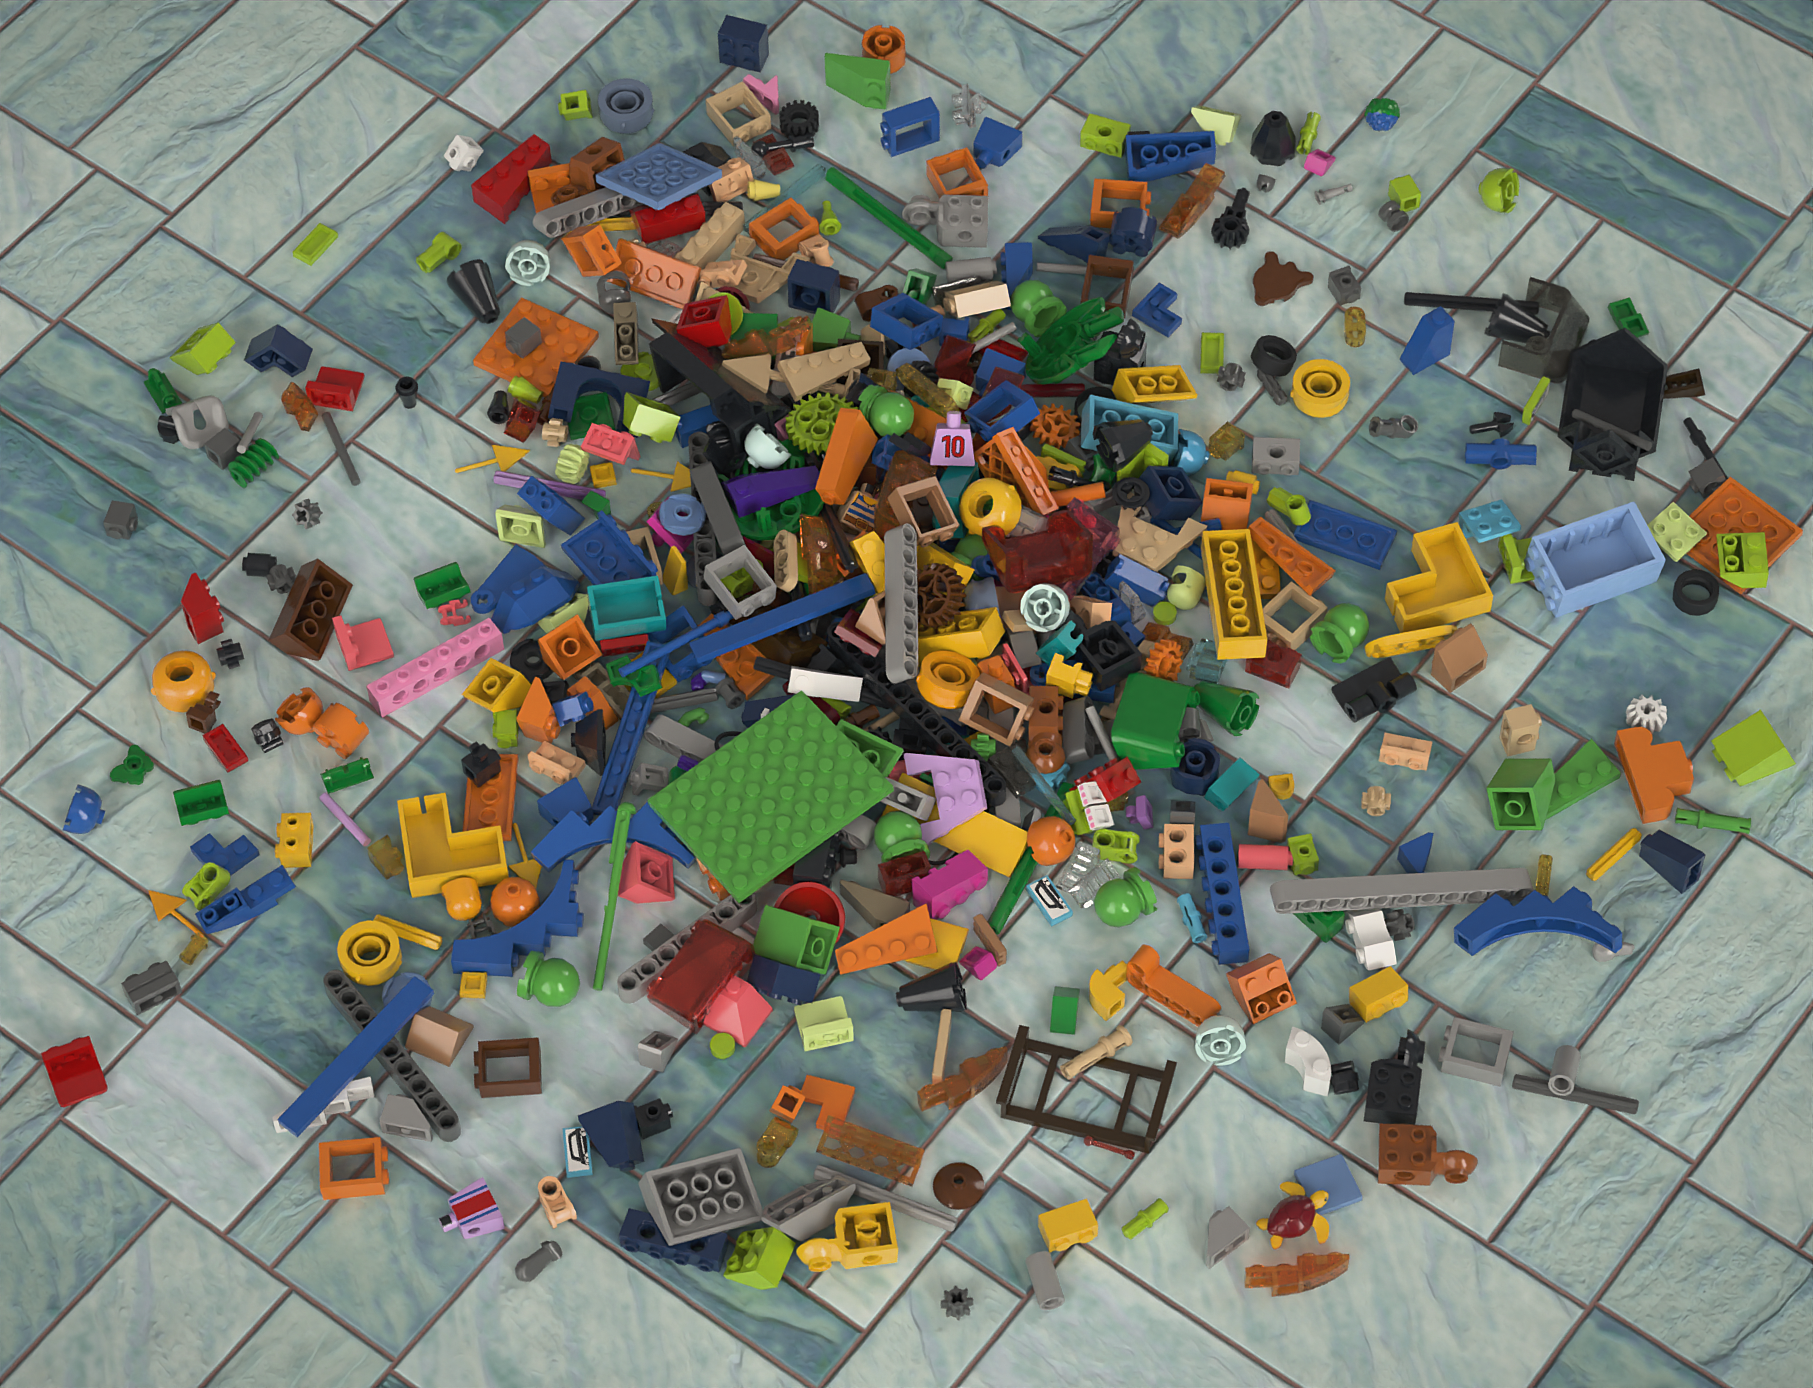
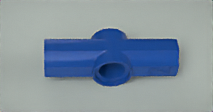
M1501 438L1495 439L1491 443H1466L1465 462L1467 464H1491L1493 468L1500 470L1506 469L1511 465H1536V445L1511 444L1508 440Z

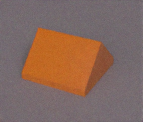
M578 614L538 639L543 661L562 680H565L602 656L601 651Z

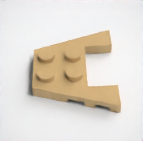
M738 234L735 239L736 245L730 253V261L743 259L747 264V268L738 286L731 287L741 290L749 301L759 304L787 283V278L796 259L810 262L811 259L793 252L782 268L749 258V254L757 246L755 239Z
M1131 492L1127 494L1128 499L1134 496ZM1121 506L1113 555L1117 557L1121 554L1158 572L1172 561L1182 549L1192 545L1197 537H1202L1203 531H1207V526L1188 518L1178 535H1175L1136 518L1141 507H1137L1134 511L1132 508L1124 510L1123 506Z

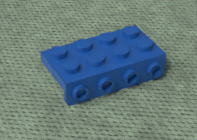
M602 510L597 513L598 520L561 544L565 554L593 585L657 576L656 572L658 569L651 559L647 561L642 549L637 544L633 545L627 532L624 529L619 530L614 518L610 514L606 515Z

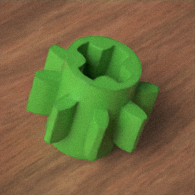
M978 733L977 739H971V747L988 763L990 762V757H996V739H990L989 734Z

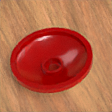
M815 882L795 884L786 889L774 905L776 908L809 918L814 915L816 920L839 926L840 929L835 945L843 934L845 927L843 904L835 892L825 885Z

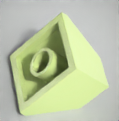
M1200 105L1192 107L1191 112L1202 130L1214 131L1215 144L1226 146V142L1230 143L1233 141L1241 114Z
M503 505L496 509L495 515L499 540L545 548L546 542L541 516L528 508L518 505Z
M575 593L571 601L538 621L537 624L546 633H549L577 614L584 624L589 606L587 594Z

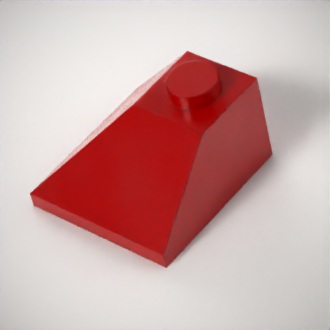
M727 295L685 303L676 328L677 333L705 347H718L728 343L732 332Z

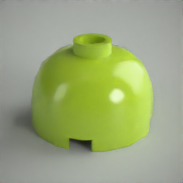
M1497 168L1488 172L1484 177L1483 181L1479 184V194L1486 207L1500 213H1509L1514 209L1516 203H1512L1514 196L1519 195V178L1517 172H1512L1514 169Z

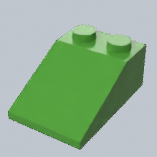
M825 53V77L828 87L864 107L874 109L887 108L891 91L890 61Z
M842 719L836 726L884 777H888L904 752L902 748Z

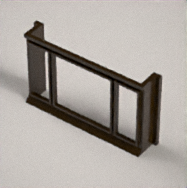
M1019 1025L996 1099V1104L1001 1105V1118L1149 1154L1151 1142H1155L1177 1062L1167 1060L1164 1071L1104 1057L1093 1064V1066L1130 1074L1114 1129L1043 1113L1059 1058L1072 1060L1083 1051L1029 1039V1027ZM1027 1050L1051 1055L1035 1110L1011 1105ZM1138 1076L1161 1082L1145 1137L1122 1132Z

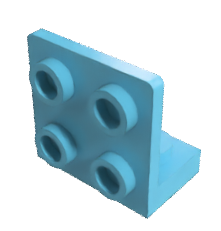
M1502 499L1459 512V526L1465 538L1474 536L1478 543L1521 530L1520 523Z

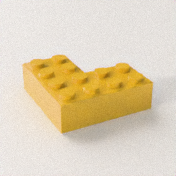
M1458 522L1413 534L1411 551L1422 573L1389 582L1386 585L1385 601L1392 616L1395 615L1394 620L1400 633L1441 626L1490 612L1493 594Z
M446 792L424 796L427 811L422 814L419 797L397 800L412 898L440 894L443 885L457 878L475 879L478 887L498 884L502 880L509 878L501 826L452 833Z

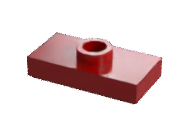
M224 724L202 735L203 740L227 773L248 762L247 755Z

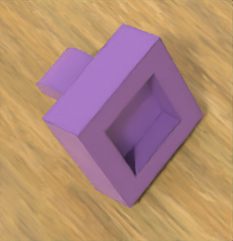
M1145 795L1136 797V806L1126 807V817H1130L1131 824L1140 823L1144 830L1153 828L1152 805Z

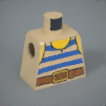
M863 483L860 491L851 492L845 504L839 506L836 516L844 532L858 536L862 531L866 533L874 531L880 536L884 505L873 498L876 489L873 485Z

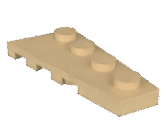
M862 342L781 360L778 362L777 368L794 401L797 402L802 399V396L808 393L812 394L818 391L820 387L836 382L837 378L843 375L848 376L851 368L862 369L868 366L871 359Z

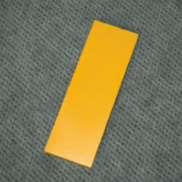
M902 772L898 782L936 798L934 787ZM937 800L927 821L914 817L919 824L940 819ZM887 804L882 816L888 812L900 810ZM982 811L962 825L959 824L943 837L934 840V842L959 854L969 850L986 867L1009 878L1013 875L1028 845L1027 831L985 811Z

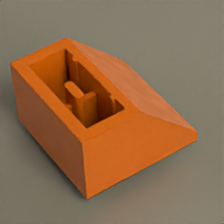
M1207 478L1201 522L1219 518L1222 530L1247 529L1253 484Z
M1268 953L1226 973L1235 999L1252 1024L1297 1004L1282 960L1277 956Z

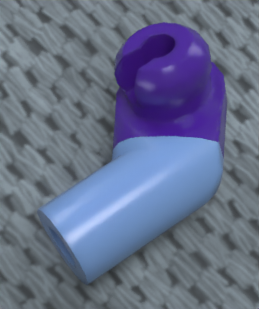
M703 670L691 679V689L696 691L704 689V686L708 683L718 684L721 680L725 679V674Z

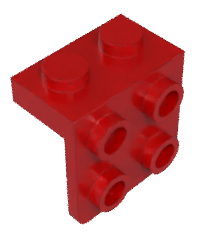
M1116 757L1104 764L1105 769L1103 766H1098L1088 772L1090 777L1085 774L1074 780L1075 786L1069 790L1078 789L1077 786L1082 783L1096 781L1108 803L1140 784L1141 780L1128 757L1120 761Z
M90 1036L76 1038L70 1043L51 1047L41 1053L61 1107L70 1106L105 1093L108 1090Z

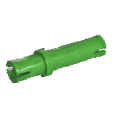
M1676 809L1675 824L1693 825L1697 829L1707 827L1746 834L1750 832L1751 818L1706 813L1703 809H1699V811Z

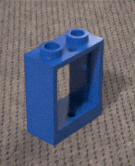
M931 97L882 113L880 128L883 137L880 138L883 149L888 150L890 156L894 157L940 141V113ZM923 121L922 127L896 135V130Z
M901 293L872 307L870 327L905 348L912 350L941 335L943 315L907 294ZM904 317L917 326L911 328L899 321V319Z
M1005 380L965 411L964 414L968 421L966 424H970L971 432L974 434L978 433L988 443L993 439L994 435L1011 427H1014L1016 432L1037 417L1040 412L1032 396ZM1011 404L1015 407L991 427L986 424V422Z
M533 476L528 479L517 493L544 519L570 536L585 519L582 514L555 490Z
M683 605L666 617V630L645 634H648L650 642L664 644L687 627L691 626L693 630L698 627V624ZM692 652L675 665L668 658L666 666L674 678L681 682L691 677L702 666L710 664L714 658L698 664Z

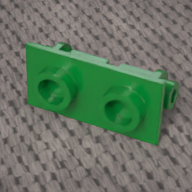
M155 368L148 371V380L143 381L161 413H166L165 409L182 404L165 373L161 374Z
M362 757L344 766L330 770L325 769V772L320 774L328 794L374 778L368 758L363 759Z

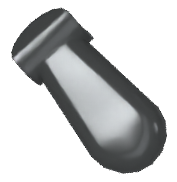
M556 1241L542 1242V1247L517 1263L515 1274L520 1281L529 1282L534 1280L551 1261H557L562 1257V1250Z

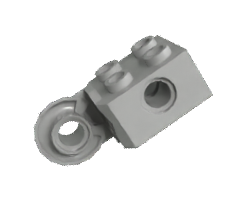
M916 195L911 198V201L903 209V219L912 225H937L938 242L941 246L987 248L988 196L943 195L938 202H932L925 195Z

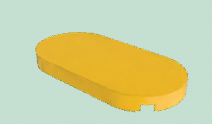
M1442 625L1381 637L1364 646L1366 656L1369 658L1371 656L1373 658H1385L1435 648L1441 640L1450 638L1457 630V626Z

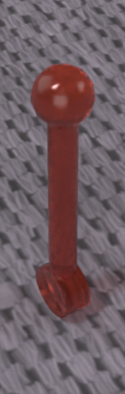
M1091 1136L1084 1138L1086 1146L1094 1145L1124 1155L1130 1160L1135 1156L1132 1150L1125 1151L1095 1141Z

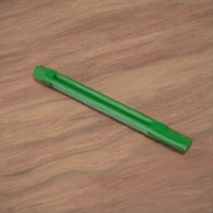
M835 167L827 170L826 181L914 246L940 268L945 269V262L953 260L952 256L869 195Z
M1062 783L1044 817L1056 816L1063 818L1066 811L1063 809L1062 801L1066 799L1065 793L1070 792L1069 789L1074 784ZM1032 846L1027 847L987 921L996 935L1000 934L1038 864L1031 855L1034 854Z

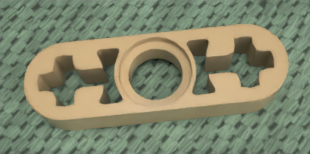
M781 530L774 539L775 584L778 588L790 592L798 581L797 538L787 530Z

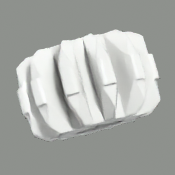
M1641 695L1639 700L1633 698L1627 707L1626 721L1627 724L1631 725V728L1644 727L1651 734L1654 731L1660 732L1667 721L1666 706H1662L1661 699L1655 701L1652 695L1649 698Z

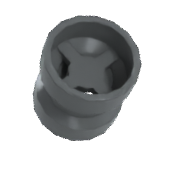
M1394 200L1385 203L1378 212L1379 217L1387 222V226L1393 232L1404 228L1409 221V216L1405 211L1400 210V206Z

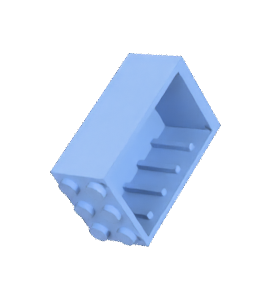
M1634 501L1532 537L1524 559L1526 569L1529 572L1531 571L1535 577L1534 582L1537 590L1542 592L1545 598V605L1549 611H1552L1555 618L1657 582L1666 561Z

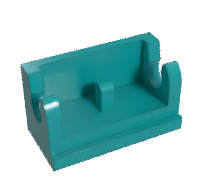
M1069 621L1050 635L1036 652L1049 667L1055 653L1064 656L1065 661L1075 654L1076 647L1083 640V634H1080L1076 639L1070 636V632L1076 626L1072 621Z
M1239 758L1209 787L1204 798L1207 801L1209 800L1219 810L1224 811L1260 774L1242 758Z

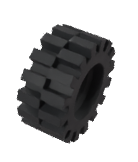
M794 100L792 105L788 102L786 107L783 106L781 108L782 111L779 113L780 129L786 138L789 135L800 136L812 133V137H814L815 132H818L819 112L816 110L815 105L811 106V102L804 104V100H800V103ZM796 118H803L807 120L803 123L792 122V120Z

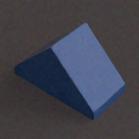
M1428 832L1399 846L1397 860L1407 874L1424 873L1434 833Z

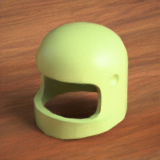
M1175 567L1172 574V580L1175 584H1171L1168 587L1167 598L1178 609H1193L1198 605L1206 586L1205 578L1199 572L1189 567ZM1177 573L1186 574V579L1183 583L1179 580Z

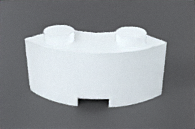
M1363 909L1347 911L1348 919L1345 920L1346 930L1348 934L1353 936L1357 948L1356 957L1358 963L1364 964L1368 971L1397 964L1394 943L1386 928L1382 910Z
M1292 1026L1286 1047L1285 1063L1293 1066L1301 1074L1304 1091L1328 1097L1331 1064L1324 1047L1309 1033Z

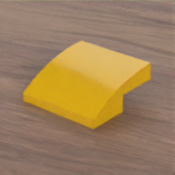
M930 918L938 953L905 960L907 963L936 970L949 963H958L969 929Z

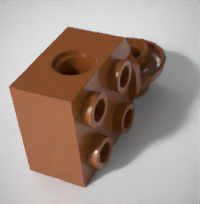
M601 137L573 156L569 166L571 183L559 188L552 194V203L556 206L605 188V186L596 183V174L625 160L621 143Z
M1029 686V696L1035 698L1031 707L1035 709L1029 719V741L1025 755L1026 763L1037 773H1054L1063 766L1066 758L1062 748L1063 696H1058V686Z
M1380 1123L1378 1184L1430 1186L1437 1175H1445L1447 1182L1460 1184L1468 1180V1176L1475 1170L1478 1160L1474 1155L1462 1150H1450L1446 1153L1437 1152V1133L1431 1125Z

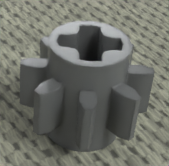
M1228 363L1225 368L1220 366L1217 373V382H1220V386L1224 390L1234 391L1237 386L1243 387L1246 373L1242 372L1240 365Z
M306 499L302 503L295 504L296 510L292 516H294L297 522L296 525L301 524L304 525L305 529H308L313 525L320 524L318 518L323 512H321L318 506L319 503H311L310 499Z
M283 564L272 567L269 571L270 575L266 576L270 590L274 591L276 589L281 594L289 592L296 579L293 568L289 567L287 569Z
M1403 909L1387 913L1388 918L1384 921L1389 935L1394 936V941L1411 937L1410 932L1414 930L1412 916L1404 914Z
M955 1285L954 1289L949 1292L944 1291V1298L946 1300H941V1308H947V1318L952 1316L960 1320V1317L964 1314L970 1315V1308L968 1306L973 1305V1298H967V1288L962 1290Z

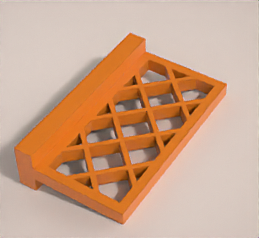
M1014 427L997 433L992 437V440L974 453L975 461L978 463L984 477L995 478V474L1001 476V481L1007 483V479L1013 481V485L1016 486V491L1019 494L1020 500L1024 501L1025 507L1032 508L1033 511L1043 516H1047L1059 509ZM996 446L998 447L1001 454L996 452ZM983 453L989 455V464L985 462L982 456ZM996 459L1002 461L1001 469L995 467ZM1008 467L1010 468L1012 474L1008 473ZM1019 486L1024 495L1019 493Z

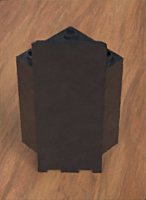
M651 318L652 323L664 333L649 343L660 391L663 394L688 379L709 398L712 414L729 428L735 455L746 451V437L756 424L765 429L763 431L765 434L768 433L776 439L778 438L774 422L791 412L792 409L770 390L764 393L723 367V360H730L732 358L719 347H705L678 334L676 331L677 323Z
M1627 328L1597 340L1593 339L1587 344L1571 350L1558 437L1572 448L1569 471L1578 472L1579 469L1591 470L1592 475L1611 477V474L1625 476V480L1634 481L1639 458L1656 452L1668 365ZM1575 409L1583 411L1652 442V447L1649 451L1622 440L1611 429L1602 431L1573 418L1572 412Z

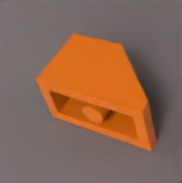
M586 676L567 689L568 696L587 691L588 696L593 701L594 709L585 715L588 716L598 709H603L605 730L618 722L616 714L601 690Z

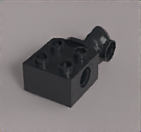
M1130 319L1127 325H1123L1119 333L1113 331H1104L1101 338L1115 334L1117 339L1102 358L1094 361V381L1113 386L1118 369L1146 367L1147 344L1144 342L1146 332L1142 331L1133 319Z
M1070 610L1065 622L1055 629V631L1059 630L1069 621L1076 624L1074 630L1070 632V636L1076 639L1080 634H1083V640L1075 649L1074 659L1077 663H1082L1084 671L1093 674L1092 682L1100 692L1128 678L1130 673L1141 671L1142 653L1116 621H1105L1087 629L1083 619Z
M1408 1029L1406 1038L1400 1037L1397 1059H1379L1371 1062L1364 1121L1381 1124L1415 1125L1422 1069L1417 1064H1423L1426 1041H1421L1413 1031Z

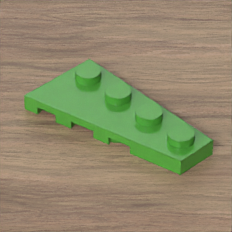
M1592 738L1555 773L1556 780L1545 820L1620 778L1621 772Z

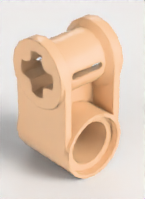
M820 234L799 242L801 255L809 257L812 263L824 267H830L834 263L828 250L829 242Z
M554 1176L542 1178L538 1183L539 1199L552 1229L557 1228V1224L566 1220L577 1219L574 1207L566 1196L560 1181ZM549 1189H554L556 1191L555 1193L550 1195L544 1193Z

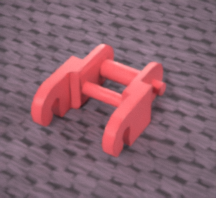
M458 599L440 606L438 612L442 613L443 616L440 623L442 625L453 624L454 626L470 623V615H467L466 619L463 616L456 615V609L465 608L468 605V601L464 599L463 603H460ZM452 612L453 616H448L447 613Z

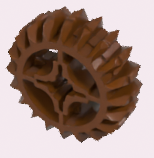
M932 563V565L927 564L924 565L923 569L917 570L918 622L923 626H931L932 628L948 626V622H955L954 615H961L959 608L965 606L962 598L967 597V595L962 593V590L967 586L961 583L963 578L957 575L958 571L950 568L948 565ZM931 593H935V595L940 596V598H936V596L932 595Z

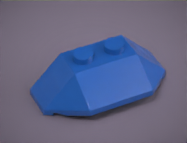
M541 566L503 590L491 620L503 634L509 633L511 630L534 625L571 601L580 587V583L568 572Z

